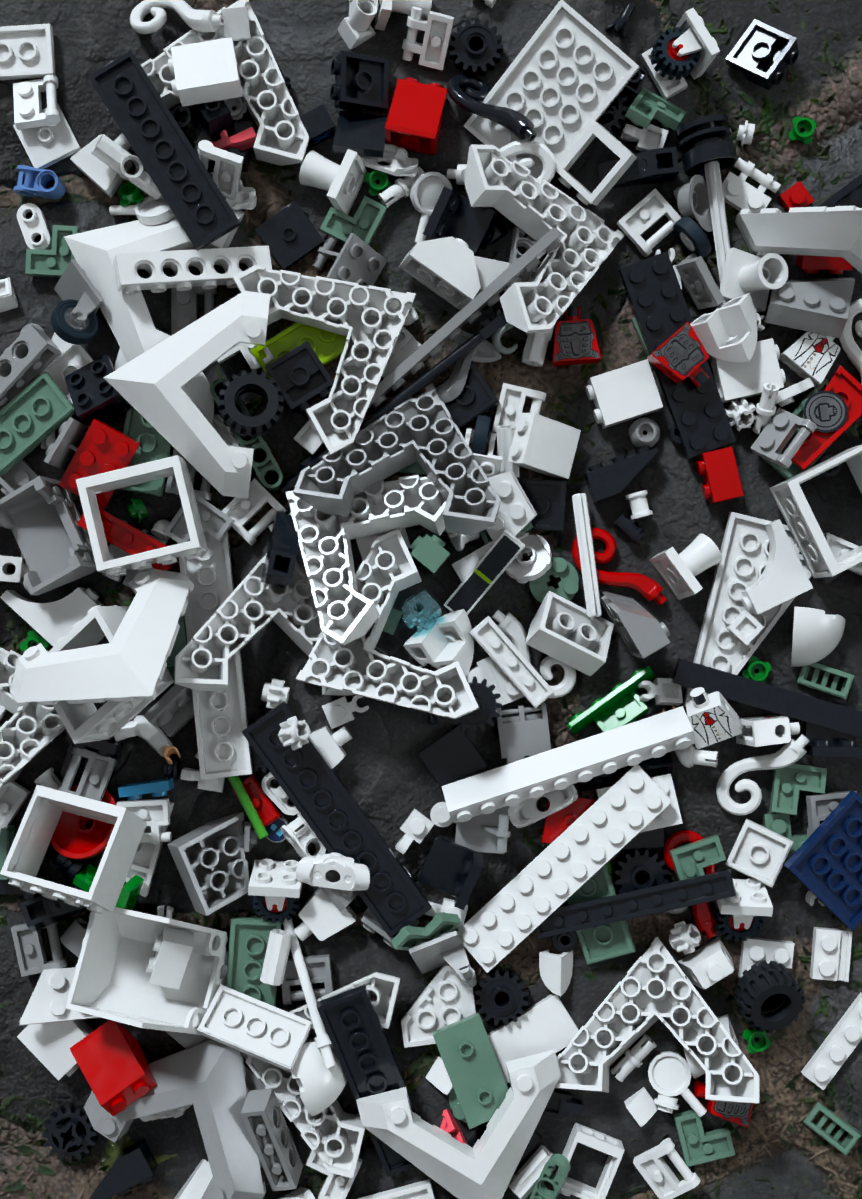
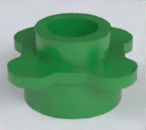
M800 116L794 117L792 120V130L788 133L789 139L791 141H802L805 145L810 144L813 140L812 134L816 128L815 121L805 117L801 118Z
M374 170L371 173L367 172L363 177L364 182L368 184V192L373 197H376L378 193L392 186V183L388 181L387 173L379 170ZM379 180L380 184H376L375 181Z
M131 182L122 185L119 189V196L122 199L120 201L121 206L126 207L142 202L144 200V196L141 193L142 190Z
M131 497L129 498L130 505L127 506L129 515L132 520L137 519L138 523H142V518L148 516L141 498L134 500Z
M30 630L27 633L28 637L24 642L20 643L19 648L25 652L28 648L33 647L32 644L35 642L37 645L41 643L46 649L50 643L41 635H38L36 630Z
M752 656L748 660L747 668L742 671V677L765 683V678L768 676L769 671H771V665L768 662H761L757 657ZM756 668L759 670L758 673L754 672Z
M756 1028L752 1030L745 1029L742 1033V1037L747 1041L749 1053L761 1052L771 1046V1041L766 1036L765 1030L760 1032Z

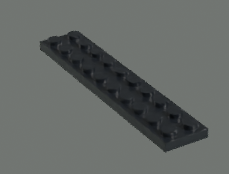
M282 702L244 729L242 733L328 853L335 852L354 859V863L364 864L369 868V887L367 890L357 891V893L388 936L392 937L400 929L408 926L431 910L432 906L310 736L307 738L309 743L302 745L299 749L292 750L291 745L283 746L278 736L281 729L279 724L287 721L294 714L287 704Z

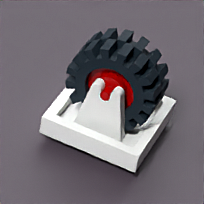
M694 7L683 14L673 31L669 28L660 35L651 51V57H653L651 63L652 65L657 63L654 68L655 71L661 70L660 76L663 78L668 74V80H673L674 77H676V80H680L682 77L688 76L689 73L694 80L703 75L720 50L716 40L711 37L702 17L697 14Z
M267 858L255 860L248 885V895L254 896V910L257 909L256 914L259 917L264 914L263 920L267 921L268 918H272L271 923H275L276 919H279V922L283 923L285 917L287 920H290L292 915L296 914L303 883L296 879L298 861H273Z
M753 878L733 879L737 896L716 900L717 910H715L718 927L721 933L726 935V938L731 939L733 936L734 941H739V937H742L743 941H747L746 936L749 935L751 939L755 937L754 931L758 934L760 933V926L763 927L764 916L772 917L773 905L764 883Z

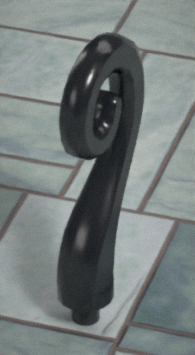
M465 74L455 75L450 78L447 84V92L457 105L473 114L502 125L520 140L527 138L529 141H533L536 138L537 133L533 130L534 124L523 114L506 107L482 103L491 91L490 87L483 80ZM463 87H468L465 93L461 90Z

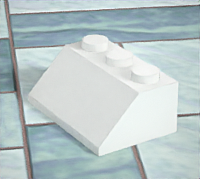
M549 591L530 624L525 644L591 676L606 663L614 624L600 616L588 617L586 609Z

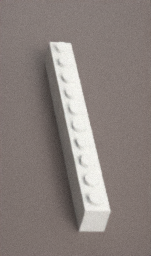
M681 706L441 787L453 822H466L472 817L481 814H491L496 809L505 806H515L520 801L529 798H539L544 793L553 790H563L569 785L587 782L593 777L611 774L617 769L635 766L644 760L659 758L677 749H686L690 745L695 744L694 732L685 710Z

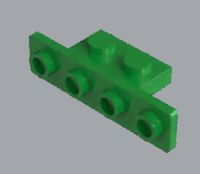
M647 666L644 669L636 670L632 674L631 679L624 684L619 683L614 686L610 694L604 698L596 699L585 712L575 714L567 724L573 735L592 722H595L602 732H606L633 723L646 714L649 709L643 701L639 700V696L635 691L639 689V683L645 680L651 681L654 678L652 669Z

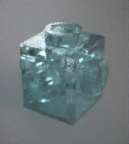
M425 589L416 596L411 595L404 601L403 607H401L403 622L409 629L415 628L418 633L423 629L427 631L432 628L437 622L436 619L442 615L441 607Z

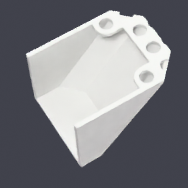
M115 907L113 912L103 910L102 914L91 911L65 1008L139 1028L201 1035L197 1033V1029L220 984L226 986L229 955V951L226 949L227 933ZM164 926L194 932L193 949L179 990L149 984L150 973L146 972L149 957H154L156 952L153 951L156 935L161 936Z

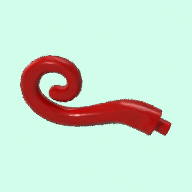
M591 528L592 539L601 540L606 545V550L603 553L594 551L595 562L598 564L610 562L616 553L617 545L614 538L603 529ZM576 536L572 546V557L576 567L581 572ZM596 568L598 583L632 588L640 593L648 602L655 600L659 605H662L667 600L661 593L663 587L646 575L632 572H607Z
M679 830L673 833L667 839L663 848V857L668 868L676 872L669 850L675 849L683 843H692L704 838L690 830ZM715 864L704 867V874L715 873ZM709 902L692 905L693 918L697 929L704 931L707 938L714 937L716 932L713 926L717 923Z

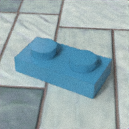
M173 778L123 784L118 787L119 798L127 797V800L131 801L142 799V794L152 793V797L168 795L167 791L174 788Z

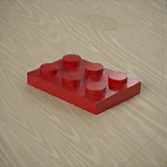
M96 418L93 419L59 485L79 496L76 479L128 467L141 443ZM115 490L96 494L98 506L104 510L107 507Z

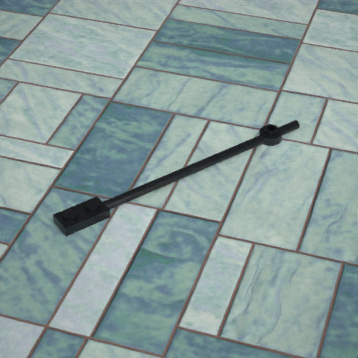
M499 308L502 312L494 319L491 315L479 324L481 329L365 419L358 432L383 415H388L395 407L409 399L479 343L505 325L507 321L503 308ZM325 450L315 459L309 456L299 465L302 469L279 487L284 494H286L285 491H291L297 483L300 472L306 467L310 466L312 468L322 461V456L327 454L328 450Z

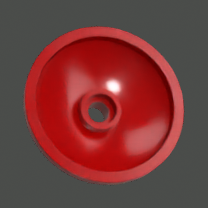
M78 785L72 787L70 791L76 792ZM106 790L101 802L117 806V802L112 794ZM62 811L50 842L54 849L65 857L76 860L88 859L106 848L115 825ZM93 822V826L89 829V824Z

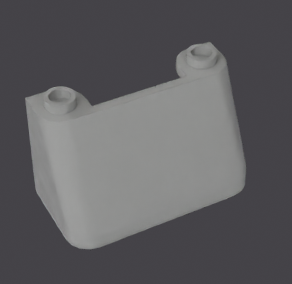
M40 475L0 499V527L12 530L30 570L24 575L23 585L30 595L36 596L97 571L88 531L77 525L81 515L69 490L59 485L60 481Z

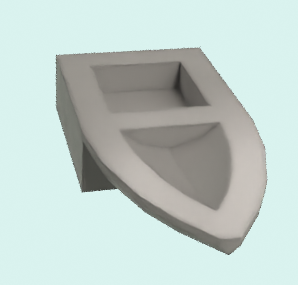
M463 331L454 340L450 353L472 337L473 334ZM483 340L477 347L472 361L490 363L500 360L502 356L489 341Z

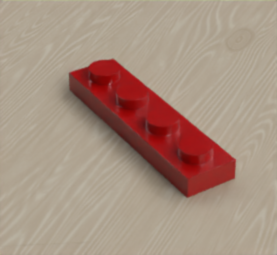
M99 508L106 540L130 555L167 547V545ZM83 513L77 525L87 530ZM154 563L152 567L158 570L169 571L173 564L162 565V563Z

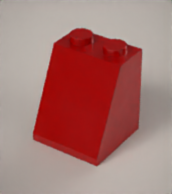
M398 78L385 125L386 143L393 144L398 148L402 147L405 150L435 156L448 89L438 83L427 85L419 83L414 78H405V80Z
M107 1021L70 1048L99 1104L113 1117L157 1086L138 1040L119 1022Z

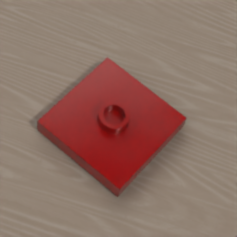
M578 796L577 800L569 806L545 817L541 841L551 844L589 809L597 799ZM548 800V803H547V809H546V811H547V810L549 809V807H550V801H549V800Z

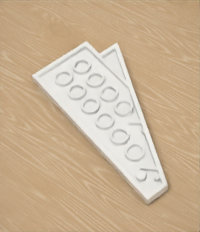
M735 512L729 513L720 550L722 561L716 566L693 663L737 675L794 600L792 598L759 615H752L764 628L747 646L727 629L734 619L743 610H746L741 601L744 598L741 592L753 585L766 567L770 544L765 525L772 521ZM783 524L808 578H810L812 574L803 556L799 554L800 549L788 525ZM687 687L683 702L684 707H686L687 702L692 701L690 696L692 688Z

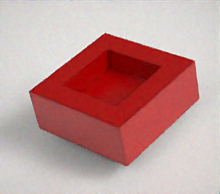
M798 181L778 197V200L787 212L793 207H808L815 201L801 181Z

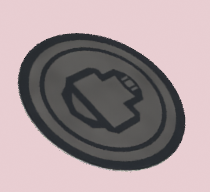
M820 391L808 398L804 405L803 414L805 419H809L817 425L816 431L829 433L839 429L845 423L848 409L845 401L838 394L831 391Z

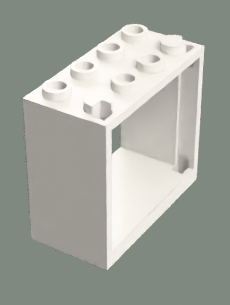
M862 444L846 449L770 488L813 578L833 577L862 562V545L835 559L800 484L846 461L862 494Z
M179 455L76 479L98 572L106 573V576L112 575V577L123 576L127 574L129 569L144 571L149 568L151 569L154 563L169 565L176 563L179 557L194 559L202 556L201 552L208 551L188 464ZM175 475L190 541L111 560L96 494Z
M97 605L88 610V615L75 623L67 635L58 639L55 642V646L48 653L95 646L105 636L109 643H111L130 606ZM167 668L162 680L156 683V697L174 682ZM141 696L135 697L133 701H107L98 710L94 703L68 704L66 700L58 701L53 706L74 744L109 740L153 700H145Z
M37 785L0 875L10 879L8 884L19 887L20 890L31 894L40 893L43 897L55 901L60 899L75 907H80L81 905L99 914H102L103 910L113 912L147 822L127 808ZM62 811L115 825L89 892L36 877Z

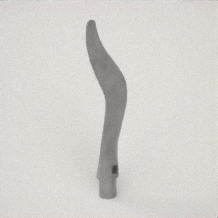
M479 344L456 362L449 379L435 388L439 398L444 403L456 399L463 391L473 355Z

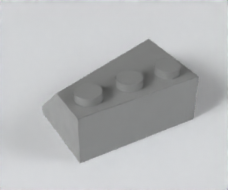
M853 277L787 280L781 288L772 289L764 322L840 338L848 319L855 279Z
M599 589L601 604L632 656L644 659L671 643L668 639L670 632L663 622L659 623L637 601L627 596Z
M244 812L212 820L167 844L193 907L200 914L208 916L248 893L249 870L244 852L245 834H243L242 822L244 821Z

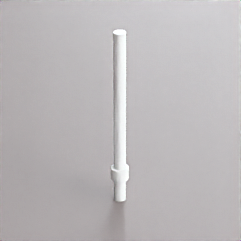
M285 917L283 926L285 931L293 934L290 950L316 1033L317 1049L321 1050L326 1069L336 1066L330 1047L332 1043L328 1034H326L323 1021L317 1009L316 997L297 935L294 932L295 928L292 918L287 920Z

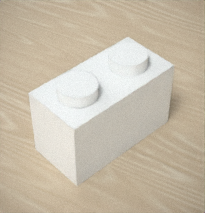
M164 926L161 936L156 935L153 944V951L156 952L154 957H149L146 966V972L150 973L149 984L179 990L193 949L194 932Z

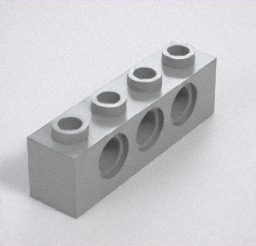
M31 324L20 333L19 337L0 356V410L32 383L61 352L45 332Z
M273 1088L249 1091L241 1111V1116L272 1191L296 1189L303 1164Z

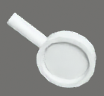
M439 172L420 174L413 181L410 189L412 205L418 212L422 213L415 238L416 243L426 239V235L423 232L444 186L452 190L449 180Z
M162 195L157 200L147 196L136 205H128L126 207L110 205L109 207L110 215H136L139 223L149 226L168 222L175 217Z
M664 1051L655 1055L648 1067V1077L652 1087L661 1095L668 1097L680 1094L696 1114L702 1117L707 1110L688 1088L691 1080V1071L685 1058L672 1051Z

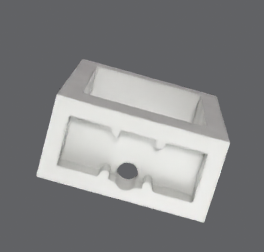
M595 121L556 168V172L561 175L558 180L569 189L572 186L578 191L576 196L585 205L591 203L597 206L637 157L606 128ZM597 137L620 160L591 193L568 170L594 138Z
M575 1122L562 1153L569 1163L578 1142L609 1156L596 1188L567 1177L560 1193L565 1196L574 1195L580 1199H605L624 1154V1146L619 1139ZM557 1166L556 1171H555V1173H554V1174H556V1175H557V1173L559 1172V1167H558V1166Z

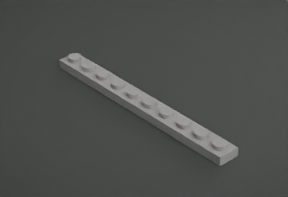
M553 227L378 384L368 408L373 406L375 408L380 407L387 400L386 395L392 389L394 392L399 390L406 383L404 379L410 373L413 375L417 374L425 366L423 362L428 357H436L444 349L442 345L447 340L453 341L463 332L461 328L468 322L473 324L482 315L480 311L487 305L492 307L500 300V293L506 288L509 289L513 283L520 282L519 276L526 270L528 272L534 270L541 263L539 259L546 252L548 255L553 253L561 245L559 241L562 238L557 230Z

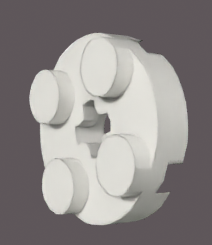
M523 533L516 538L524 543L525 547L505 570L511 578L516 579L519 583H527L528 581L540 578L552 566V553L548 542L540 535L535 536ZM524 553H527V555L533 554L530 560L521 561Z

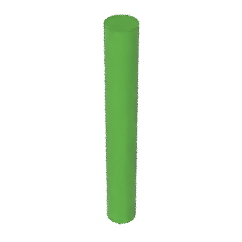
M238 776L227 777L258 838L261 840L267 837L269 834Z

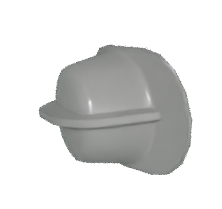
M694 175L690 183L677 187L674 190L678 209L682 216L696 219L703 230L713 232L707 185L701 175Z

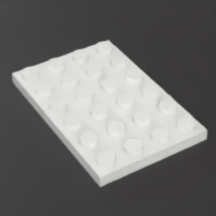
M560 0L482 103L513 109L526 116L534 124L533 130L537 133L534 141H538L550 149L555 157L557 168L595 121L597 122L640 67L565 1ZM472 114L464 125L482 143L494 145L498 149L511 142L520 140L502 125L476 114ZM518 154L509 159V161L513 162L514 159L519 161L523 158H532L534 165L528 168L531 170L530 175L538 178L542 173L543 164L536 155Z

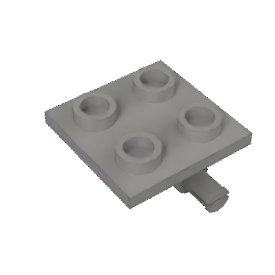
M354 233L349 235L340 253L333 252L332 250L338 239L329 235L324 246L318 249L317 252L319 254L312 266L321 271L327 259H331L335 262L327 274V278L354 282L367 287L369 285L373 286L387 260Z
M69 417L68 421L61 425L59 436L55 443L50 444L47 448L44 462L65 471L89 427Z
M508 806L496 809L491 814H481L472 817L466 822H457L455 843L477 852L506 853L507 840L511 835V832L508 831L510 818L507 815Z
M457 931L442 933L438 938L419 942L415 947L409 949L410 955L422 974L447 963L462 981L467 983V986H476V973L470 966L467 958L469 956Z

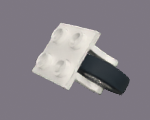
M478 415L475 429H466L465 440L468 445L472 444L471 451L474 454V458L488 478L499 474L503 457L493 455L496 433L489 432L491 418ZM486 447H488V453L487 455H484Z

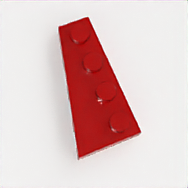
M841 365L824 391L834 392L843 398L848 409L846 421L839 429L833 432L822 433L815 430L813 434L808 435L791 460L802 472L862 416V385Z

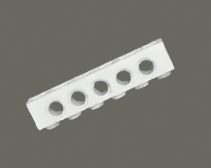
M269 245L200 249L198 251L193 249L116 254L113 261L118 292L125 291V294L129 295L138 294L141 290L161 293L165 292L167 288H176L177 291H188L192 287L202 286L204 290L217 288V285L237 288L233 277L243 272L239 268L240 263L246 264L249 268L257 265L272 270ZM214 265L222 266L225 274L217 273ZM188 267H197L200 275L191 274ZM163 268H171L175 276H166ZM137 270H146L150 277L147 279L141 278Z

